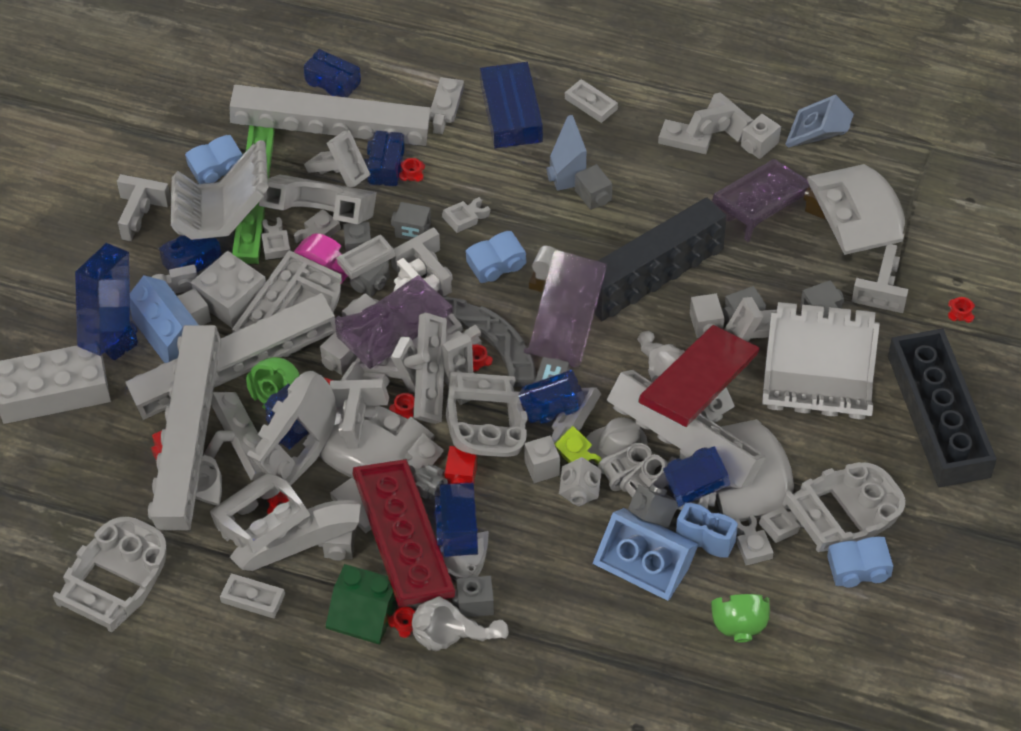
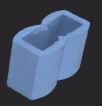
M225 135L213 140L208 145H200L191 149L185 156L187 164L199 184L214 183L222 176H225L243 154L231 135Z
M505 231L495 235L489 241L478 242L466 250V261L480 283L492 282L497 280L503 273L520 270L526 264V252L513 232Z
M685 503L677 518L676 533L698 543V547H702L706 552L714 556L728 557L736 542L738 523L729 516L711 513L701 505Z
M870 537L857 542H839L830 545L828 548L827 557L836 586L850 588L857 586L862 581L881 583L892 576L893 563L885 537Z

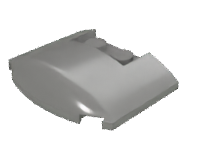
M862 164L807 177V181L844 255L903 242L905 217L901 203L887 180L876 170Z
M289 250L232 328V331L248 327L260 319L268 318L285 308L292 307L309 297L321 293L332 312H334L340 297L341 274ZM293 351V352H291V353H289V354H287V355H285V356H283V357H288V356H290L292 353H294V352H296V351Z
M379 405L366 406L359 447L348 449L344 437L341 438L339 434V423L344 420L343 407H336L337 412L333 429L319 457L335 470L354 479L352 474L353 467L407 459L404 455L422 433L431 440L434 439V434L412 417L406 419Z
M757 419L722 426L723 429L765 455L766 459L753 483L744 488L731 487L724 481V477L718 473L714 474L706 470L709 481H713L712 489L717 490L716 501L720 513L734 520L739 518L740 522L749 520L750 515H753L755 518H761V516L781 507H784L789 512L790 508L783 505L785 493L789 490L793 494V474L788 457L777 438Z

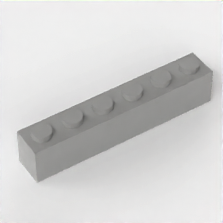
M633 370L620 373L607 398V401L614 405L613 408L623 415H630L636 419L635 423L640 427L653 430L658 434L657 437L667 444H674L680 448L679 451L684 456L697 459L703 463L702 467L705 470L714 474L718 473L725 478L724 481L731 487L744 488L753 483L766 459L765 455L701 414L688 427H684L638 402L640 394L652 382Z

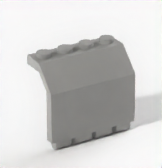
M262 140L257 141L255 144L253 143L220 182L197 184L177 171L172 177L171 226L174 231L179 235L187 236L191 240L229 236L264 197V193L268 189L266 143Z
M778 302L777 312L771 311L762 404H766L767 408L772 410H783L784 407L795 408L794 411L799 413H811L812 409L821 410V414L827 416H838V412L849 413V417L854 419H865V415L872 416V388L880 323L875 322V312L856 310L855 320H850L851 309L829 307L828 317H823L824 307L802 304L801 314H796L797 304Z

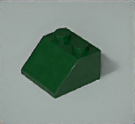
M344 564L333 589L326 629L380 645L389 624V617L393 615L397 606L388 576Z

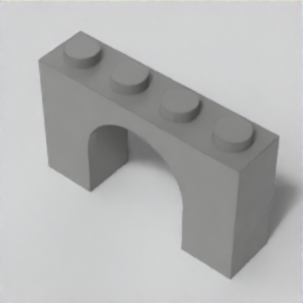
M280 174L268 178V189L264 193V197L259 201V206L286 210L291 207L319 208L333 211V220L359 224L373 217L377 192Z

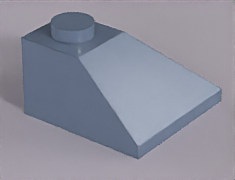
M837 95L798 110L785 145L789 148L843 135L849 130L854 114Z
M573 115L567 116L550 155V166L547 167L548 179L550 182L554 181L557 191L575 187V174L586 169L587 151Z

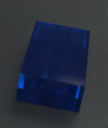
M528 62L480 68V85L494 149L543 142V124Z
M105 243L75 271L77 347L99 356L130 327L129 252Z

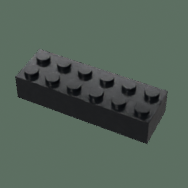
M706 197L583 269V303L602 322L609 317L616 316L630 304H636L650 292H656L667 282L679 278L687 270L699 266L707 258L719 254L724 248L727 215Z
M944 329L892 337L888 359L938 488L991 478L997 459Z

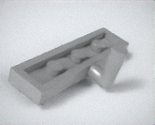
M423 313L419 315L417 354L406 357L404 365L416 370L414 419L436 424L442 422L443 344L446 343L447 319Z
M213 392L211 405L225 431H217L204 454L214 458L222 443L231 441L249 478L256 480L265 473L248 457L247 453L249 450L254 451L261 438L236 392Z

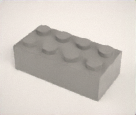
M99 341L0 361V416L3 424L111 402Z

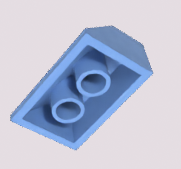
M143 275L128 295L131 317L163 362L168 363L178 358L177 342L178 337L182 336L184 325H198V323L166 281Z
M623 508L613 512L593 564L668 601L688 571L699 544L665 527L644 521Z

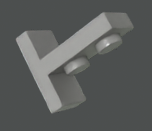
M715 93L707 109L695 111L686 132L692 137L726 131L737 142H741L743 129L754 120L722 93Z
M350 130L341 132L327 142L330 151L320 152L304 164L308 173L319 172V174H324L332 170L335 173L340 172L347 187H355L370 176Z
M120 174L117 180L120 198L129 200L118 222L122 240L132 241L135 232H139L141 228L142 217L144 213L149 211L150 204L163 207L169 206L171 197L168 183Z
M434 227L394 248L395 257L391 258L393 269L397 273L400 272L397 261L404 258L409 263L419 258L426 267V274L424 275L428 277L434 274L439 279V293L444 297L452 292L451 281L453 276L447 267H443L438 262L435 254L440 251V237Z
M890 244L886 246L877 282L856 278L852 302L899 313L904 312L908 289L893 286L895 276H891L892 271L897 272L900 257L895 256L897 245Z
M752 297L743 298L724 330L747 342L751 338L769 337L771 311L777 312V310L760 311Z
M466 333L462 336L451 338L448 342L444 343V382L449 387L451 372L473 373L472 340ZM457 399L460 405L470 401L465 399Z
M401 337L395 350L361 349L355 362H359L365 372L386 374L387 377L402 378L408 391L415 393L416 370L404 365L406 357L417 354L411 338Z
M383 379L330 381V386L336 400V407H343L344 420L339 423V434L341 438L344 437L348 449L359 447L366 406L388 405L389 395Z

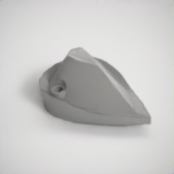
M204 455L202 456L195 499L220 506L222 475L216 460L211 456Z
M489 531L452 540L440 548L450 578L457 581L456 578L478 577L486 558Z

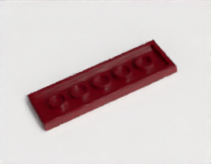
M712 325L640 394L638 402L682 426L688 427L757 356L759 347Z
M407 459L353 467L352 474L398 606L424 603L438 596L443 599L453 598L455 596V588Z

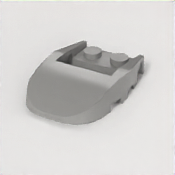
M314 371L304 372L289 386L288 397L283 403L277 401L272 411L275 415L270 424L262 426L258 434L261 438L254 451L249 450L247 453L248 457L265 474L276 475L288 481L290 486L316 461L330 436L336 419L337 408L333 390L328 382ZM297 419L311 435L303 443L305 449L298 458L295 456L291 458L278 443Z
M451 372L446 419L453 444L456 448L466 453L485 456L509 457L520 453L526 441L527 430H525V423L527 421V413L522 409L520 392H514L515 377ZM456 399L506 402L510 427H500L491 424L472 425L463 422L458 423Z
M858 462L846 465L843 470L834 471L831 468L823 471L822 476L814 480L810 478L803 482L801 489L794 494L789 490L785 493L783 505L790 508L817 545V552L828 551L829 546L845 541L857 542L865 538L874 537L892 526L905 508V497L901 489L885 470L871 463ZM831 492L860 532L854 534L852 532L845 533L819 496Z
M273 474L262 475L220 503V506L217 505L210 510L214 524L218 531L221 532L222 537L226 541L233 540L235 545L240 548L248 545L250 552L253 554L310 516V513L288 481ZM281 491L289 499L287 503L278 505L272 513L263 519L254 521L250 528L245 531L234 522L233 514L238 512V514L244 515L252 512L258 506L256 499L260 496L262 499H269Z
M118 517L101 526L94 533L95 538L87 546L82 545L76 553V561L72 568L67 569L63 577L65 585L60 594L55 592L53 595L57 606H64L105 626L110 632H113L143 604L166 560V540L163 534L155 527L132 517ZM96 565L140 586V588L132 598L129 597L126 601H123L83 580Z

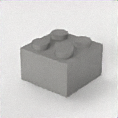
M227 251L191 282L192 289L195 288L207 303L209 312L232 328L266 283V279L261 273Z

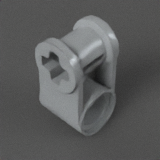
M636 443L620 452L605 457L598 464V468L601 469V473L605 474L610 481V488L613 491L622 490L620 483L623 478L642 463L636 462V460L644 461L646 457L652 455V452L647 445Z
M649 455L638 467L623 478L620 488L622 491L628 492L631 497L634 496L639 484L649 488L651 484H655L664 488L674 478V468L659 455ZM662 465L660 473L654 475L655 469Z

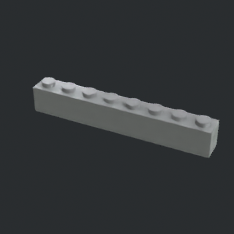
M234 85L230 102V123L328 135H339L343 131L350 130L354 138L422 146L427 144L430 107Z
M323 294L309 297L299 304L285 308L279 313L260 319L248 327L236 330L232 334L221 338L214 387L250 372L251 368L265 358L285 356L335 333L338 330L337 322ZM174 360L163 363L153 370L136 375L133 379L126 381L143 420L164 411L166 406L170 405L169 387L175 378L173 370Z
M184 325L182 336L178 337L177 347L179 355L173 364L175 378L169 387L171 401L170 405H167L165 409L167 424L166 429H163L161 432L162 453L157 455L158 475L157 478L153 479L152 483L154 498L153 502H150L148 506V517L152 519L158 530H190L221 345V338L215 325Z

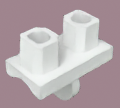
M404 258L397 261L400 272L394 280L396 284L394 294L398 298H403L409 294L421 297L425 294H434L440 290V281L434 274L424 279L421 278L422 275L426 274V267L419 258L409 263Z

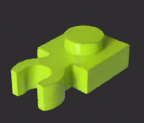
M571 426L554 444L557 452L569 463L581 457L587 461L593 460L597 465L602 460L599 455L590 454L587 451L592 444L574 426Z

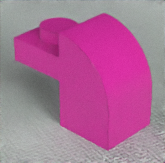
M312 234L305 238L294 251V253L341 274L342 282L348 276L337 263V257L342 255L338 251L341 245L326 235Z

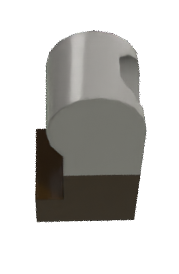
M542 246L532 265L534 272L529 281V289L553 296L561 280V255L558 250L551 246Z

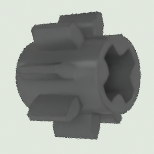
M429 464L426 468L421 467L414 475V480L422 498L433 500L434 496L438 498L445 492L448 485L447 479L442 477L445 470L436 465L431 466Z

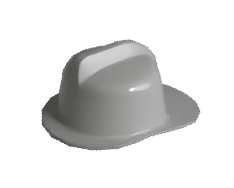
M625 417L611 420L605 427L591 432L586 437L592 444L587 451L590 454L599 455L602 460L633 444L643 443L647 445L648 443L647 437L640 426L633 420Z

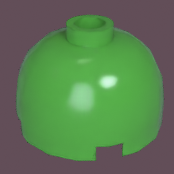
M265 358L251 368V372L246 377L247 388L254 400L259 399L262 403L266 404L262 408L273 412L272 409L277 401L283 403L288 397L289 386L300 374L295 366L284 358Z
M740 594L730 595L731 600L722 603V597L712 600V617L716 628L725 636L734 637V642H750L753 635L761 633L766 628L770 616L768 597L763 600L762 595Z

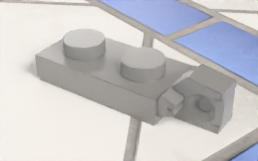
M440 77L430 109V120H433L434 126L433 133L443 135L446 122H454L464 90V80Z
M597 388L574 389L552 425L554 431L551 438L554 444L571 426H574L578 431L582 428L601 395Z

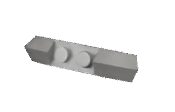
M337 500L307 509L310 513L309 517L256 553H251L248 545L243 548L237 547L230 558L242 570L254 571L355 530L359 523L361 504L355 500Z

